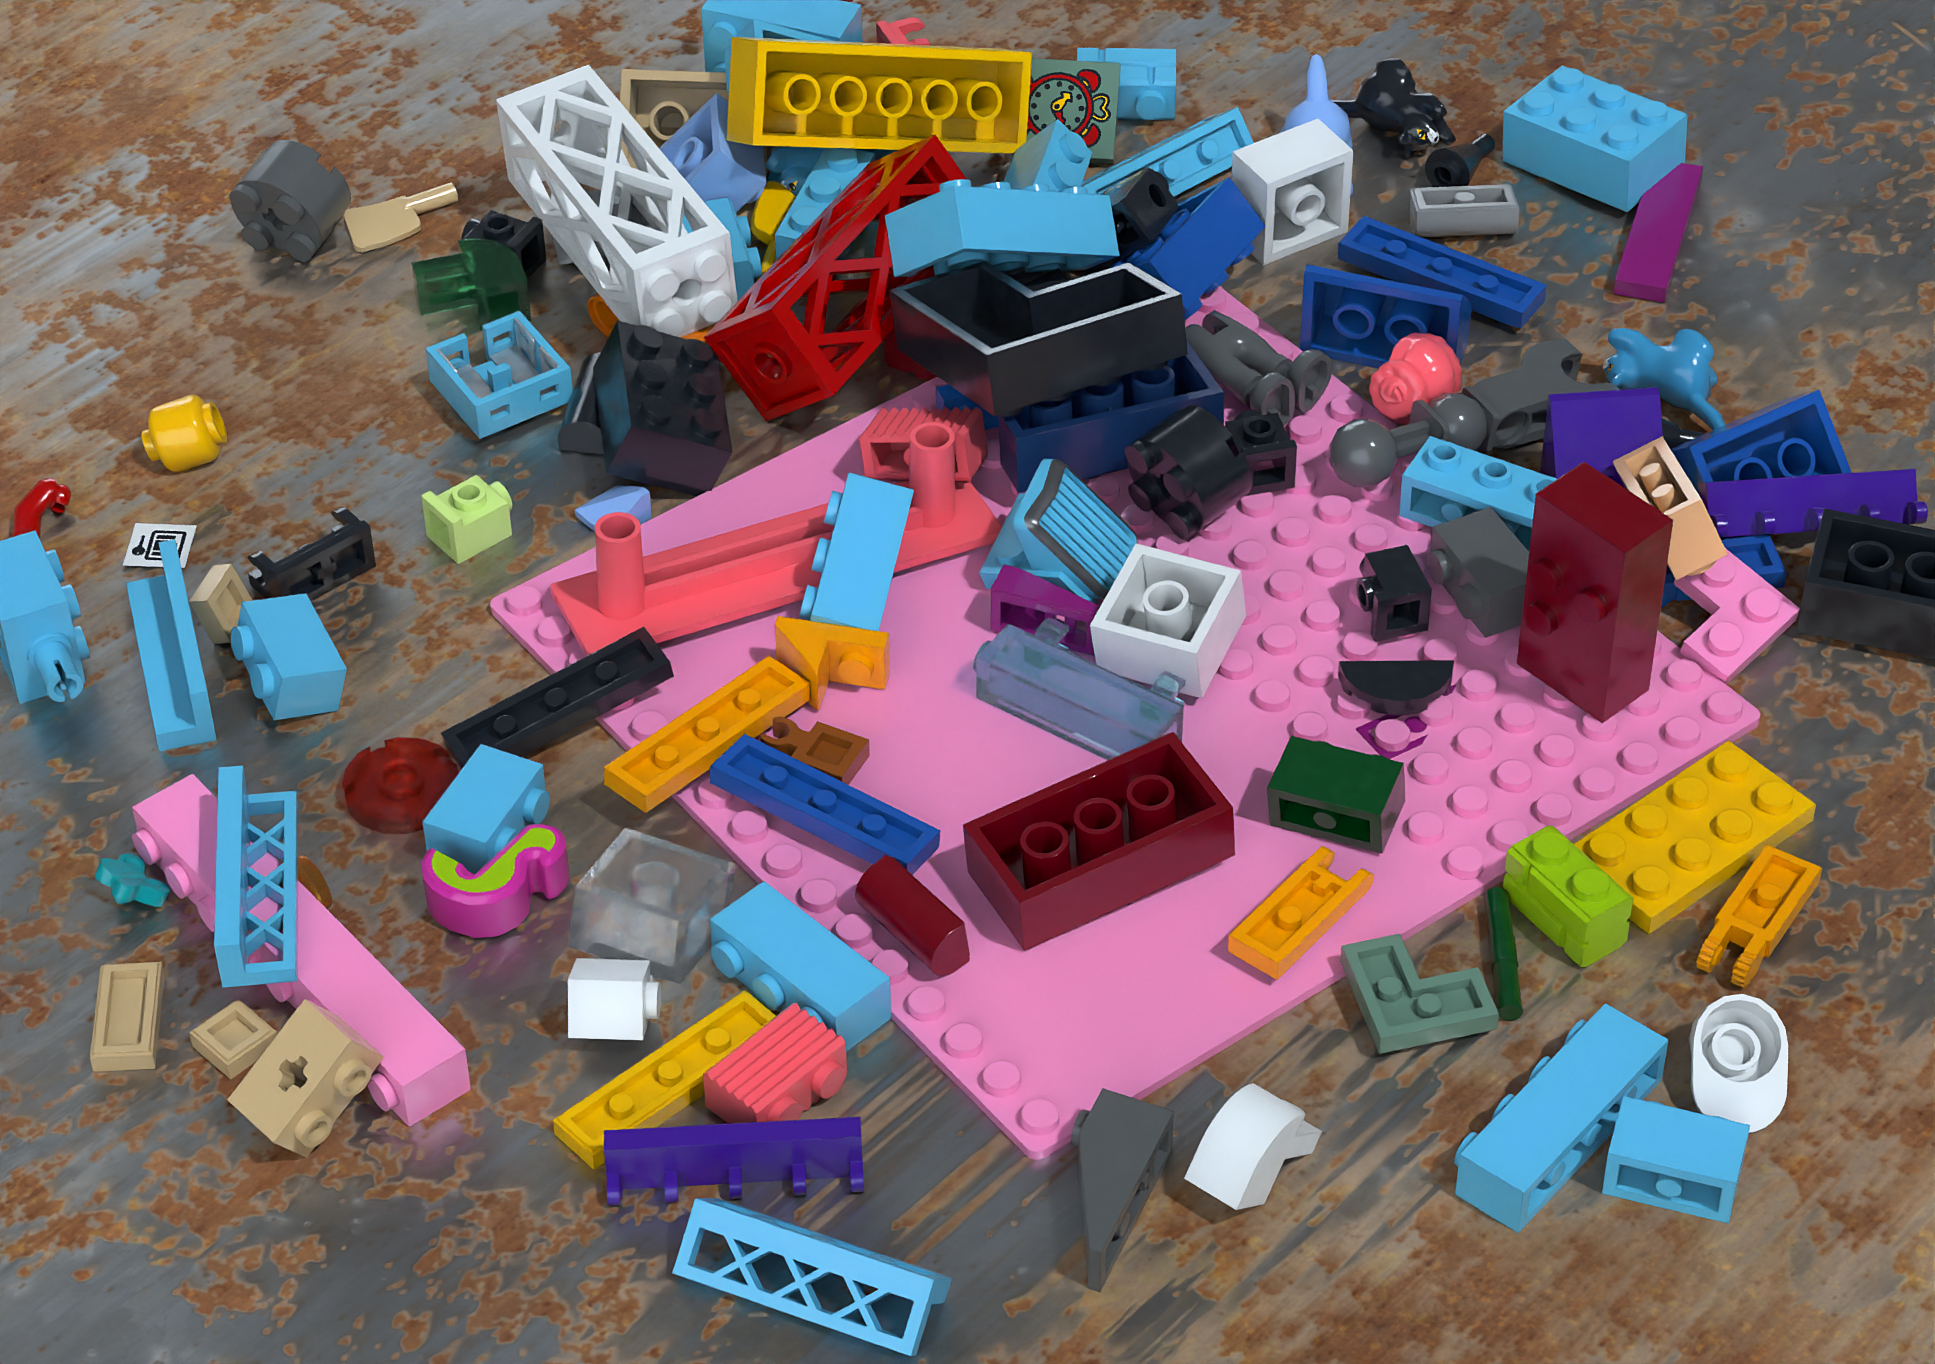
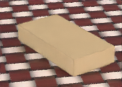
M162 962L105 964L100 966L90 1052L93 1072L156 1069L165 981Z

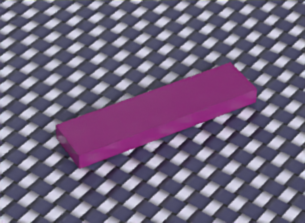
M1680 163L1641 195L1615 278L1613 294L1665 303L1702 181L1703 166Z

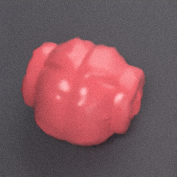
M1416 332L1404 336L1393 348L1389 361L1381 365L1371 375L1369 393L1374 407L1390 421L1401 425H1408L1414 401L1422 399L1427 403L1442 393H1458L1461 390L1462 369L1459 359L1456 357L1453 349L1440 336Z

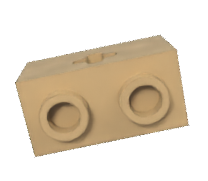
M304 999L227 1100L273 1143L308 1158L315 1147L329 1136L334 1122L354 1096L367 1086L373 1071L383 1060L384 1056L338 1015Z

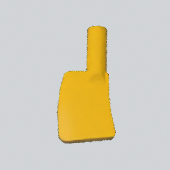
M768 181L762 194L756 200L751 218L752 233L768 245L761 262L762 275L776 261L775 233L796 199L793 193L776 181Z

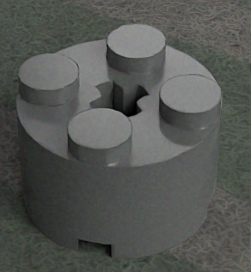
M277 140L273 142L269 148L259 154L229 194L233 211L244 227L242 229L244 240L258 250H266L269 246L288 251L292 257L299 261H309L351 204L350 189L343 175L335 166L329 173L328 170L317 162L321 154L302 143L291 140Z

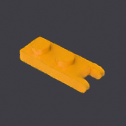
M1321 846L1229 934L1228 952L1278 980L1368 892L1373 884L1374 874L1361 868L1346 881L1328 870L1334 861L1335 853Z

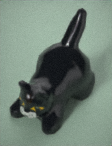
M1388 58L1377 62L1374 72L1361 82L1354 100H1331L1348 114V118H1362L1365 122L1379 130L1398 133L1399 143L1405 144V159H1410L1415 151H1421L1428 146L1437 144L1438 141L1445 145H1450L1456 141L1454 134L1443 118L1447 114L1444 105L1432 93L1416 92V83L1412 78L1409 68L1401 59Z

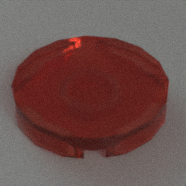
M396 737L384 740L385 747L377 748L371 752L369 746L357 753L345 768L342 781L344 800L349 814L359 824L382 834H409L424 830V819L459 774L456 763L450 759L449 752L441 745L423 738Z

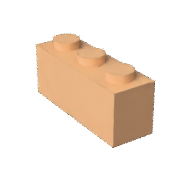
M1663 436L1612 461L1625 489L1673 519L1667 565L1676 580L1686 575L1694 576L1709 570L1716 560L1728 555L1702 499Z

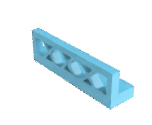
M1236 107L1207 117L1082 181L1081 187H1086L1088 194L1100 195L1107 189L1149 167L1166 178L1169 184V191L1174 197L1232 167L1233 151L1251 145L1254 142L1239 108Z
M175 539L159 542L165 575L126 582L159 751L216 740L208 692Z
M243 765L219 767L214 948L222 988L297 981L299 803L297 791L248 795ZM284 813V819L267 833L250 823V816ZM269 852L283 861V863L264 877L250 868V866ZM268 896L282 905L283 908L264 922L249 911ZM265 942L270 943L283 952V961L248 964V956Z
M695 1198L672 1272L684 1278L909 1356L917 1355L931 1305L945 1303L952 1278L719 1198ZM705 1229L725 1236L736 1259L735 1262L716 1272L695 1265ZM741 1242L758 1247L759 1249L747 1255ZM772 1252L784 1256L795 1279V1282L776 1292L762 1287L751 1264ZM800 1262L819 1269L806 1275ZM741 1270L746 1282L729 1277V1275ZM830 1273L844 1277L855 1300L854 1303L836 1313L822 1309L811 1286V1283ZM860 1283L878 1288V1290L866 1296ZM800 1290L806 1303L787 1296ZM891 1293L914 1301L904 1336L882 1330L870 1304ZM860 1310L865 1323L847 1317Z

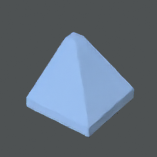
M616 485L575 509V516L594 532L598 519L613 512L631 514L642 524L652 518L650 492L644 487Z

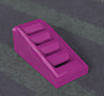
M1004 564L991 587L990 630L1095 656L1090 624L1100 606L1025 570ZM1057 615L1065 617V622L1058 619ZM1076 620L1086 622V632L1076 627Z

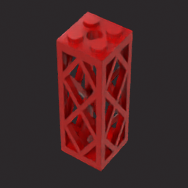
M936 134L867 164L704 336V339L765 421L834 396L894 329L889 290L896 288L898 285L904 286L935 276L933 265L919 270L908 280H906L908 277H894L885 215L940 192L939 185L942 183L960 179L967 180ZM879 222L874 258L835 261L869 223ZM871 272L870 278L832 281L833 275ZM867 292L830 333L823 334L829 295ZM800 297H808L804 324L802 325L790 308Z

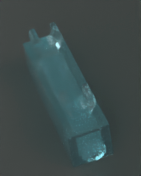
M1049 617L1044 620L1035 635L1008 624L992 641L984 642L975 656L973 669L976 672V698L1101 758L1110 760L1171 732H1174L1182 742L1184 701L1176 698V695L1185 686L1186 680L1165 671L1159 675L1150 690L1069 652L1068 647L1059 643L1069 632V626Z

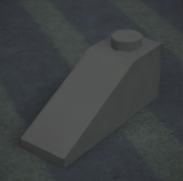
M1102 1088L1091 1111L1083 1109L1079 1113L1071 1136L1072 1146L1078 1147V1183L1088 1289L1101 1292L1172 1153L1174 1111Z

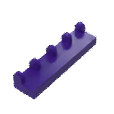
M1916 469L1705 482L1698 484L1699 496L1720 538L1818 531L1824 508L1908 525L1925 523L1928 517L1925 502L1918 501Z
M861 1117L604 1130L608 1206L621 1205L623 1190L665 1187V1201L679 1202V1187L729 1184L730 1199L743 1198L742 1183L793 1180L795 1196L807 1195L806 1180L848 1177L851 1192H864Z

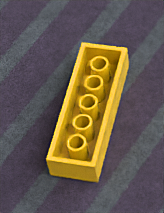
M732 37L726 140L757 146L900 150L936 134L945 149L951 152L1015 153L1016 149L1026 143L1032 52L999 48Z

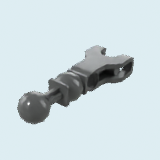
M1555 339L1535 344L1526 350L1521 367L1484 379L1472 387H1464L1461 393H1442L1427 403L1422 399L1414 401L1408 425L1389 430L1388 427L1373 419L1351 420L1337 429L1329 444L1330 464L1338 478L1353 487H1374L1390 477L1398 462V458L1418 453L1429 436L1473 451L1480 449L1484 453L1491 451L1492 447L1499 449L1510 448L1544 439L1549 394L1620 389L1613 383L1586 384L1576 381L1583 354L1568 340Z

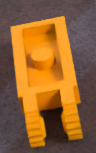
M1766 844L1715 917L1714 928L1700 950L1696 967L1708 973L1712 972L1723 957L1730 941L1745 948L1733 966L1731 982L1742 988L1747 987L1751 979L1758 972L1763 957L1769 958L1819 884L1822 867Z

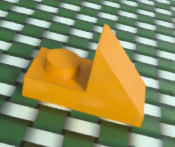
M777 616L775 622L776 660L810 682V700L808 702L815 710H819L829 681L885 690L890 676V633Z

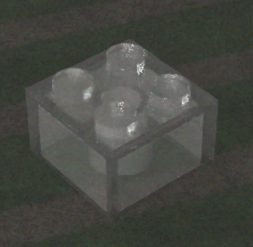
M624 828L575 886L568 947L591 954L596 959L650 960V975L652 978L681 984L712 945L710 919L731 904L736 864Z

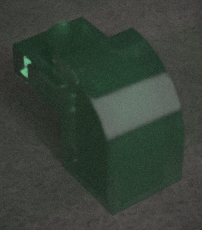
M486 239L458 240L460 252L458 254L411 263L416 302L421 316L472 306L480 331L483 330L482 325L520 311L528 321H531L528 284L518 256L503 244Z

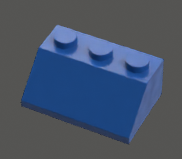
M1230 177L1178 203L1179 209L1152 243L1117 261L1110 268L1130 263L1181 293L1184 320L1192 316L1203 305L1199 299L1202 294L1210 293L1228 279L1229 274L1226 272V269L1229 265L1234 266L1254 251L1255 247L1252 241L1266 227Z
M1307 265L1304 270L1300 349L1302 351L1310 349L1320 350L1333 360L1379 369L1381 365L1389 361L1393 348L1404 336L1415 332L1431 333L1442 337L1447 342L1461 364L1468 346L1472 303L1461 294Z
M1820 389L1780 400L1671 449L1698 494V484L1705 482L1852 473ZM1748 536L1724 537V538H1720V539H1721V540H1724V539H1732V538H1740V537H1748Z

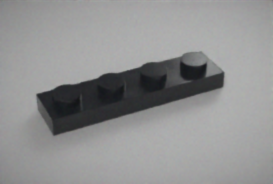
M643 626L441 732L447 750L461 770L480 744L522 757L674 677V673L669 659Z

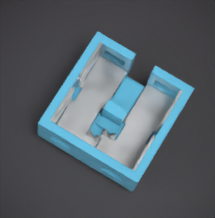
M520 311L482 325L485 355L488 362L472 367L470 365L468 341L464 333L426 348L430 382L479 439L548 412L570 401L573 392L571 368ZM509 332L508 337L493 342V337ZM460 352V356L451 360L446 358L448 355Z

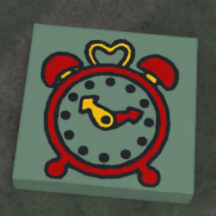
M1032 58L1026 142L1058 119L1070 131L1077 133L1084 140L1087 148L1093 152L1089 163L1114 164L1121 73L1120 63Z

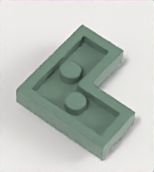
M1400 934L1341 946V965L1379 1054L1497 1029L1499 1012L1478 967L1419 979Z

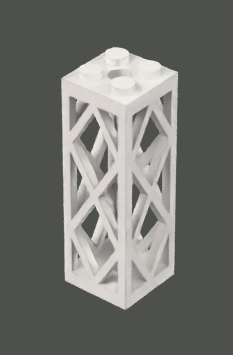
M589 65L496 99L509 181L537 217L542 219L545 227L620 321L637 326L646 325L662 333L683 337L717 323L735 305L737 293L730 232ZM562 120L561 126L554 132L555 121ZM622 139L637 169L630 167L621 149ZM545 180H546V182H547V184H548V186H549V188H550V190H551V192H552V194H551V199H550V197H549V195H548V193H547V191H546V189H545V187H544L542 181H545ZM579 183L601 190L599 208ZM615 195L620 196L617 217L612 215ZM633 204L653 229L630 221ZM683 214H685L693 232L687 233L682 223ZM594 241H597V242L600 243V245H601V247H602V249H603V251H604V253H605V255H606V257H607V259H608V261H609V263H610V265H611V266H610V273H609V271H608V269H607V267H606V265H605V263H604V261H603V259H602V257H601V255H600V253H599V251H598V249H597V247H596Z

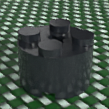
M1189 405L1183 410L1180 408L1171 413L1125 448L1128 468L1133 479V483L1128 486L1133 502L1144 512L1153 510L1181 539H1187L1204 528L1250 492L1252 485L1250 467L1243 452L1235 457L1227 445L1226 441L1233 436L1226 426L1210 412L1196 405Z

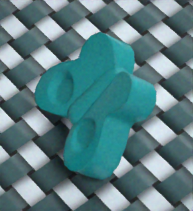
M130 853L120 855L117 860L103 858L94 874L97 881L111 887L114 901L122 905L136 900L147 905L161 907L164 905L171 889L163 881L146 878L144 874V860L138 855Z

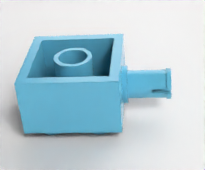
M36 530L0 541V660L19 704L47 695L54 701L64 702L65 696L62 691L66 689L70 698H75L81 693L86 683L81 660L90 658L87 642L81 627H73V619L81 617L75 592L71 584L61 587L60 583L64 582L65 579L55 549L44 550Z

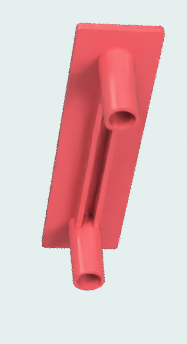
M926 422L916 426L910 433L909 481L894 483V485L914 490L894 572L994 543L1002 528L971 481H955V434L949 426L938 422ZM829 503L644 557L639 520L635 516L624 512L606 514L598 519L595 524L597 570L552 583L551 596L586 656L643 626L654 641L660 643L803 600L807 585L817 588L819 586L822 573L812 571L811 568L819 538L831 540L834 526L824 523Z

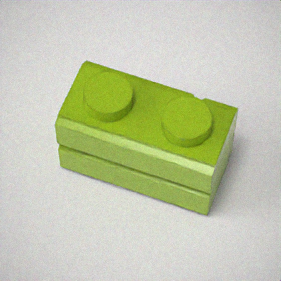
M1548 825L1513 844L1507 850L1505 871L1508 873L1504 875L1503 888L1508 892L1509 901L1557 946L1563 947L1564 952L1580 967L1586 968L1621 948L1627 941L1630 924L1627 919L1631 917L1633 897L1554 826Z

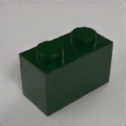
M1291 736L1267 786L1270 826L1383 853L1405 803L1404 763L1390 760L1382 755H1369L1333 746L1324 741H1312Z

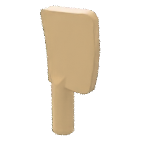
M450 182L409 197L400 196L369 206L347 209L343 215V222L354 250L362 253L391 245L421 230L419 214L458 202V194L454 184Z

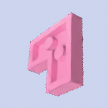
M1726 549L1728 555L1716 560L1709 570L1698 575H1686L1678 580L1675 579L1674 585L1712 615L1684 641L1680 653L1728 685L1796 621L1800 608Z

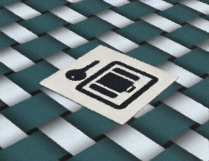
M135 523L122 566L163 568L159 542L175 539L181 568H185L197 525Z

